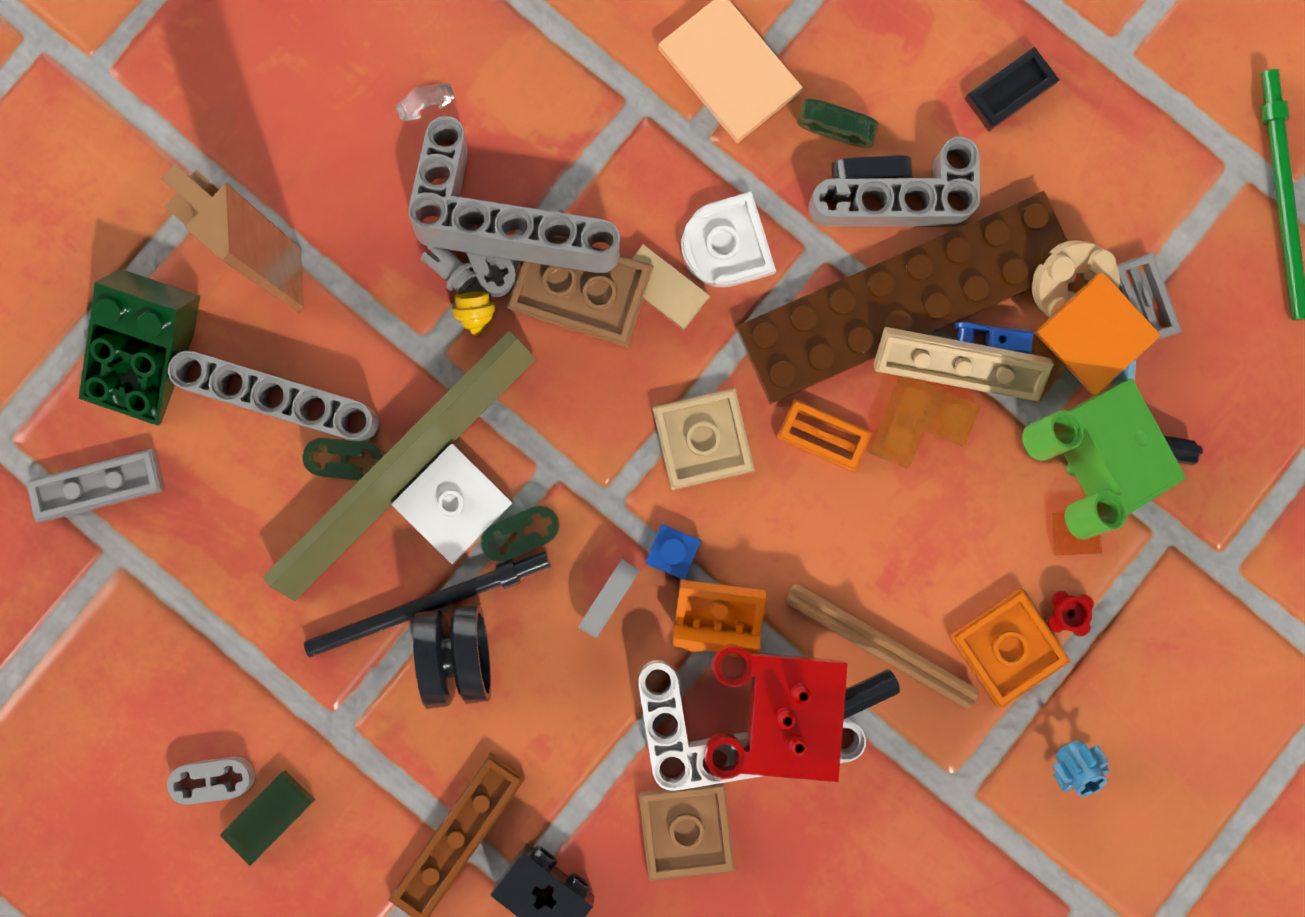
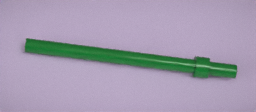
M1271 69L1261 73L1265 102L1261 106L1262 123L1268 126L1292 321L1305 320V273L1286 121L1290 119L1288 101H1283L1279 69Z

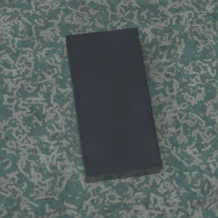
M1033 47L967 94L965 100L990 132L1056 85L1059 78L1038 50Z

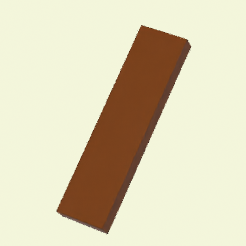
M490 753L388 901L411 917H429L523 783L525 777Z

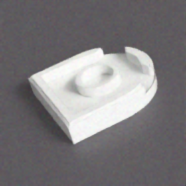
M752 191L707 204L698 209L687 222L681 239V253L688 270L701 282L714 287H731L775 274L776 269Z

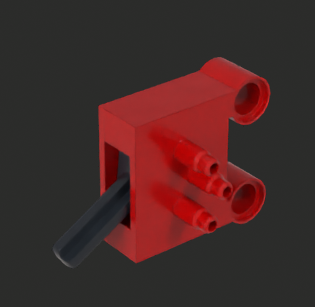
M735 644L724 645L714 653L711 662L712 670L717 679L725 686L740 687L746 684L752 677L746 747L742 746L739 739L733 734L726 732L717 733L705 745L704 755L706 764L711 773L722 779H731L739 774L839 782L843 720L897 695L900 692L898 680L891 670L886 669L846 688L848 663L842 660L747 652L741 646ZM730 653L740 654L744 659V669L736 677H727L720 670L721 660ZM728 744L737 749L736 760L729 766H720L713 761V753L720 745Z

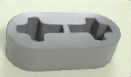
M477 222L470 223L464 229L474 231L479 229L482 224ZM466 252L484 291L489 292V295L493 297L507 296L512 292L517 274L511 259ZM494 260L501 272L509 271V274L503 277L505 284L497 287L494 281L488 283L486 281L492 276L487 263Z
M622 559L578 628L596 639L640 570Z
M238 756L191 762L176 768L170 774L167 780V790L169 796L175 802L182 805L233 799L244 794L252 787L255 781V771L253 765L247 759ZM231 766H233L234 773H241L243 777L242 781L236 783L235 788H233V784L230 781L217 783V776L229 772ZM188 772L191 779L205 778L206 784L193 789L192 794H190L189 788H182L181 780L188 776Z

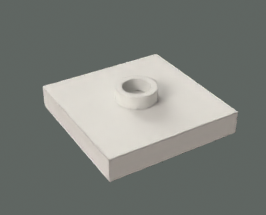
M451 443L391 505L451 564H455L514 503Z

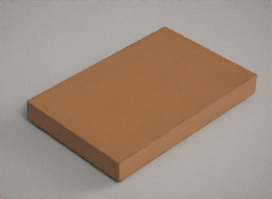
M554 236L548 241L553 244H562L568 239ZM592 247L594 250L604 251V250H602V249H598V248ZM621 255L617 265L606 273H594L522 261L507 309L520 315L628 348L654 266Z

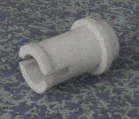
M429 246L428 249L432 254L429 255L424 251L421 261L447 282L446 288L450 291L456 290L459 294L463 293L474 282L476 274L472 272V265L470 263L463 264L448 249Z

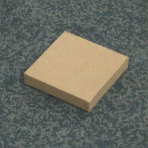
M735 388L652 407L671 491L755 471Z

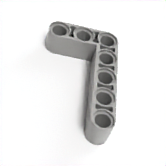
M441 116L429 123L425 132L409 203L410 221L419 242L436 248L594 273H606L617 265L620 258V233L617 227L609 221L460 197L468 160V147L464 128L456 118L450 116ZM445 141L455 142L451 146H440V144ZM438 178L447 179L445 183L440 185L431 184L433 180ZM426 217H440L432 224L422 223ZM477 222L482 224L479 229L474 231L464 229L470 223ZM513 229H520L525 232L519 237H509L506 235ZM554 236H563L568 239L562 244H553L548 241ZM597 242H603L608 244L610 248L604 251H597L591 246Z

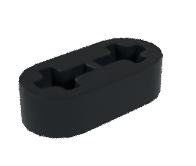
M904 155L853 157L840 159L832 163V179L913 178L911 157Z

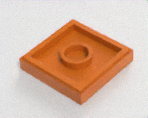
M1103 272L1094 276L1034 332L1092 395H1097L1161 336Z
M1023 589L1016 590L949 635V638L998 709L1003 708L1071 662Z

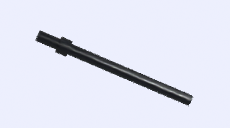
M546 551L515 563L511 559L497 564L496 570L304 641L305 652L310 658L412 620L418 612L438 610L500 586L506 589L520 584L521 578L550 568L549 557Z

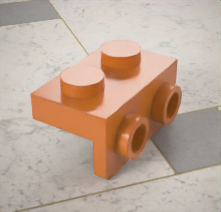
M680 579L673 645L683 647L691 652H701L704 650L717 651L718 648L724 645L735 644L741 646L747 652L760 653V635L766 605V590ZM736 653L728 654L732 657H742L740 654Z

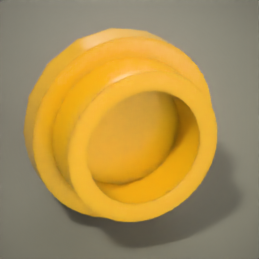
M470 291L455 295L456 304L452 306L453 317L460 321L465 329H469L472 335H480L495 312L494 302L489 300V292Z

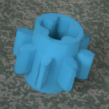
M1074 741L1066 744L1056 753L1055 759L1057 763L1052 765L1055 770L1053 776L1063 792L1073 788L1079 796H1089L1102 789L1107 783L1105 774L1110 771L1106 766L1109 761L1099 745L1089 749L1083 741Z

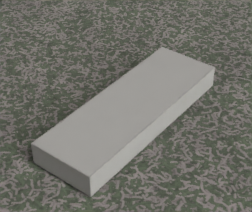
M154 449L26 481L34 519L37 523L166 491L157 452Z

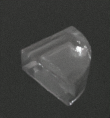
M450 84L416 86L395 108L400 120L407 121L420 118L419 111L431 105L437 104L439 109L443 108L455 96Z

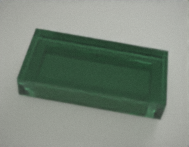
M284 770L220 836L251 866L306 811L315 799Z

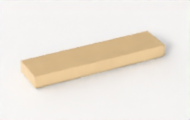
M889 327L884 328L873 364L876 372L1040 402L1054 365L1051 358Z

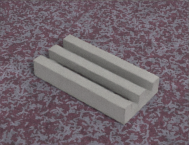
M1150 253L1118 264L1120 274L1119 290L1140 312L1125 273L1127 271L1143 316L1161 335L1157 340L1182 332L1154 254ZM1139 266L1144 268L1166 327L1165 329L1161 330L1152 307V300L1140 275Z

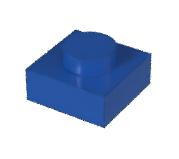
M661 524L645 564L685 580L701 540Z

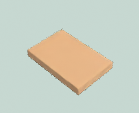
M713 0L658 44V50L737 144L799 95L803 89L730 0Z

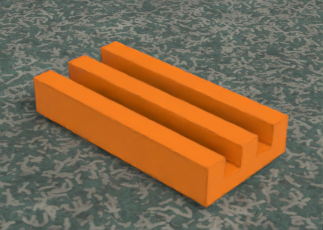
M793 399L776 439L849 471L856 472L872 432ZM800 412L860 438L859 442L855 445L802 422L795 417ZM791 427L852 453L851 460L790 434Z

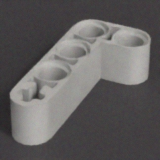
M959 136L948 140L933 160L932 178L824 180L818 184L812 194L808 206L809 215L815 223L826 227H927L960 225L976 210L980 202V157L978 147L972 140L966 137ZM947 154H957L964 162V168L957 169L952 167L947 161ZM849 195H852L851 202H846ZM865 195L877 197L881 202V210L870 211L865 208L862 203V197ZM915 195L920 198L923 203V210L914 211L908 208L905 203V196ZM948 195H957L962 198L965 210L957 211L951 208L947 200ZM825 196H830L831 202L837 204L834 210H828L827 203L822 202Z

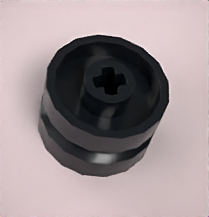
M480 605L455 608L450 626L441 610L416 613L413 624V653L418 689L425 708L451 705L455 697L456 687L458 694L465 704L489 701L491 697L490 653L486 624Z

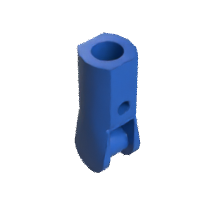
M967 322L954 323V330L958 331V341L974 343L975 333L985 334L984 346L1027 354L1032 352V330L995 327Z

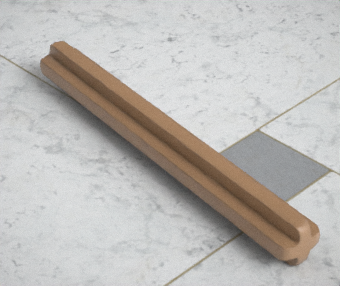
M794 584L785 598L787 605L961 707L969 709L975 702L979 691L974 686L803 586Z

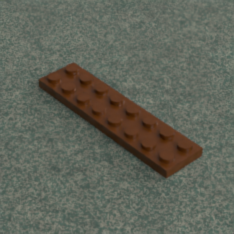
M1042 191L737 325L736 331L771 405L875 359L885 327L929 335L1031 290L1033 276L1039 264L1044 265L1046 259L1052 255L1049 252L1057 245L1068 240L1045 191Z

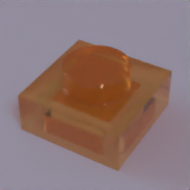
M1065 512L1052 513L1054 555L1102 553L1101 534L1085 540L1078 539L1071 534L1066 526Z

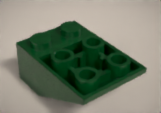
M119 269L94 283L79 399L159 426L162 423L175 387L168 375V365L176 354L188 351L195 331L200 295L123 269Z

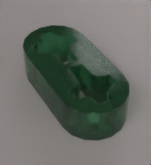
M816 99L804 100L797 118V124L807 131L863 148L873 146L879 128V123L870 116Z
M316 438L306 445L302 458L305 468L311 474L327 478L359 481L365 475L363 474V468L349 464L350 457L362 458L365 455V451L370 450V457L377 459L378 462L385 453L378 446L366 442ZM327 446V452L341 456L340 463L328 462L325 464L324 469L321 470V463L314 461L315 453H322L323 447Z
M531 507L487 528L482 535V550L493 561L504 562L514 559L554 540L560 530L559 517L548 507ZM539 513L542 518H551L552 524L547 527V536L542 537L539 532H533L527 536L524 535L522 529L534 524L533 516ZM500 531L504 536L517 532L520 539L507 545L509 550L507 554L503 555L501 550L491 549L490 543L496 540L495 532Z

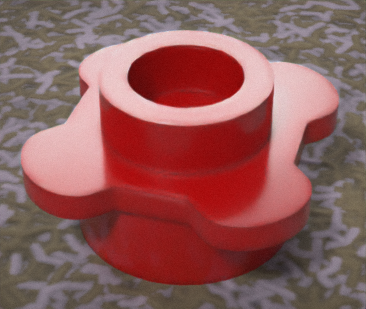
M1061 590L1053 593L1051 596V602L1054 605L1053 612L1047 621L1049 629L1055 633H1060L1063 630L1072 631L1079 637L1087 635L1091 629L1090 622L1094 607L1092 598L1086 594H1082L1079 597L1069 596L1065 591ZM1070 609L1074 611V616L1071 618L1067 616V612Z

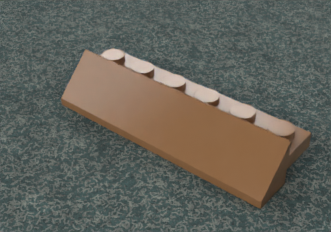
M174 164L161 178L162 181L177 193L167 203L165 208L186 225L185 228L222 261L299 313L304 307L301 248L227 182L219 189L197 169L189 176Z

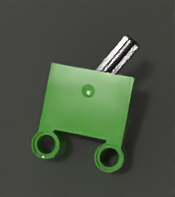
M1133 378L1100 392L1068 411L1060 410L1029 424L1022 434L1025 450L1034 459L1044 461L1062 453L1069 463L1066 467L1067 473L1071 476H1076L1087 497L1071 502L1066 507L1065 523L1072 535L1083 540L1121 528L1125 524L1127 515L1187 479L1179 464L1195 465L1199 462V456L1203 454L1202 446L1197 445L1194 440L1164 436Z

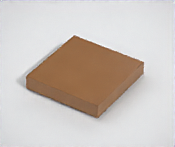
M725 783L670 791L664 788L639 791L649 882L735 871Z

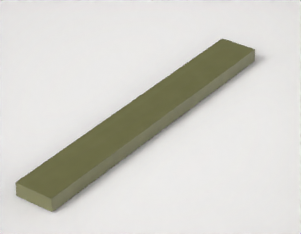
M508 331L263 576L267 584L296 601L439 455L536 360L520 340Z

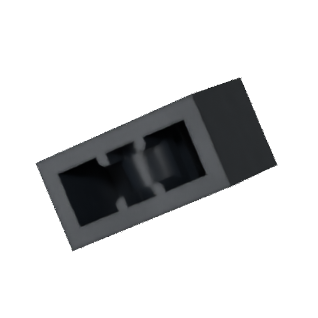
M527 843L496 882L490 894L491 897L517 917H586L593 908L595 897L590 893L592 887L582 877L573 872L568 876L555 866L557 860L550 852L538 845L533 849ZM548 885L554 888L552 896L547 895L544 899L538 897L539 889H545Z

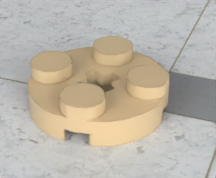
M1073 240L1061 243L1049 252L1052 255L1046 259L1044 265L1039 264L1032 282V294L1035 304L1040 311L1050 318L1075 295L1074 291L1068 290V283L1075 281L1076 274L1080 273V277L1084 279V287L1094 276L1103 272L1118 289L1120 286V274L1115 256L1111 252L1087 241Z

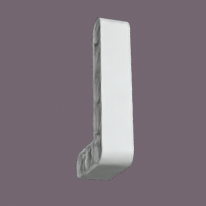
M653 660L642 667L639 674V691L653 776L660 787L670 791H677L761 777V775L739 774L731 779H722L711 773L703 765L705 745L710 738L688 742L679 684L674 668L663 660ZM653 670H663L670 676V684L666 690L654 692L647 687L645 679ZM669 713L677 719V727L671 734L662 735L653 728L652 723L659 714ZM848 718L843 720V728L852 729L854 740L848 748L841 749L840 763L858 759L866 747V737L863 730ZM748 732L733 734L739 739L742 746L746 747ZM724 744L715 749L723 751L727 755L725 766H729L736 760L737 749L732 745ZM676 757L684 763V770L679 776L669 778L660 771V765L666 758Z

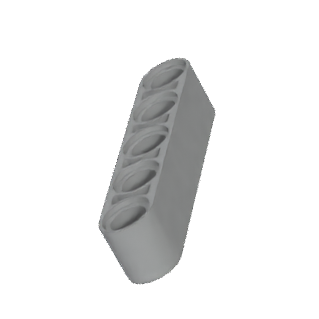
M194 351L179 352L171 359L168 365V375L173 384L198 395L356 443L371 441L380 430L378 414L373 409L355 400ZM199 362L202 369L201 375L195 382L190 383L187 378V372L193 364ZM240 375L243 381L242 388L237 394L230 396L227 390L228 382L232 377ZM281 387L284 393L282 403L278 407L270 408L267 401L270 391ZM322 399L325 404V412L320 419L311 421L308 416V408L313 401ZM363 412L367 419L364 429L355 434L351 433L348 427V420L354 413Z

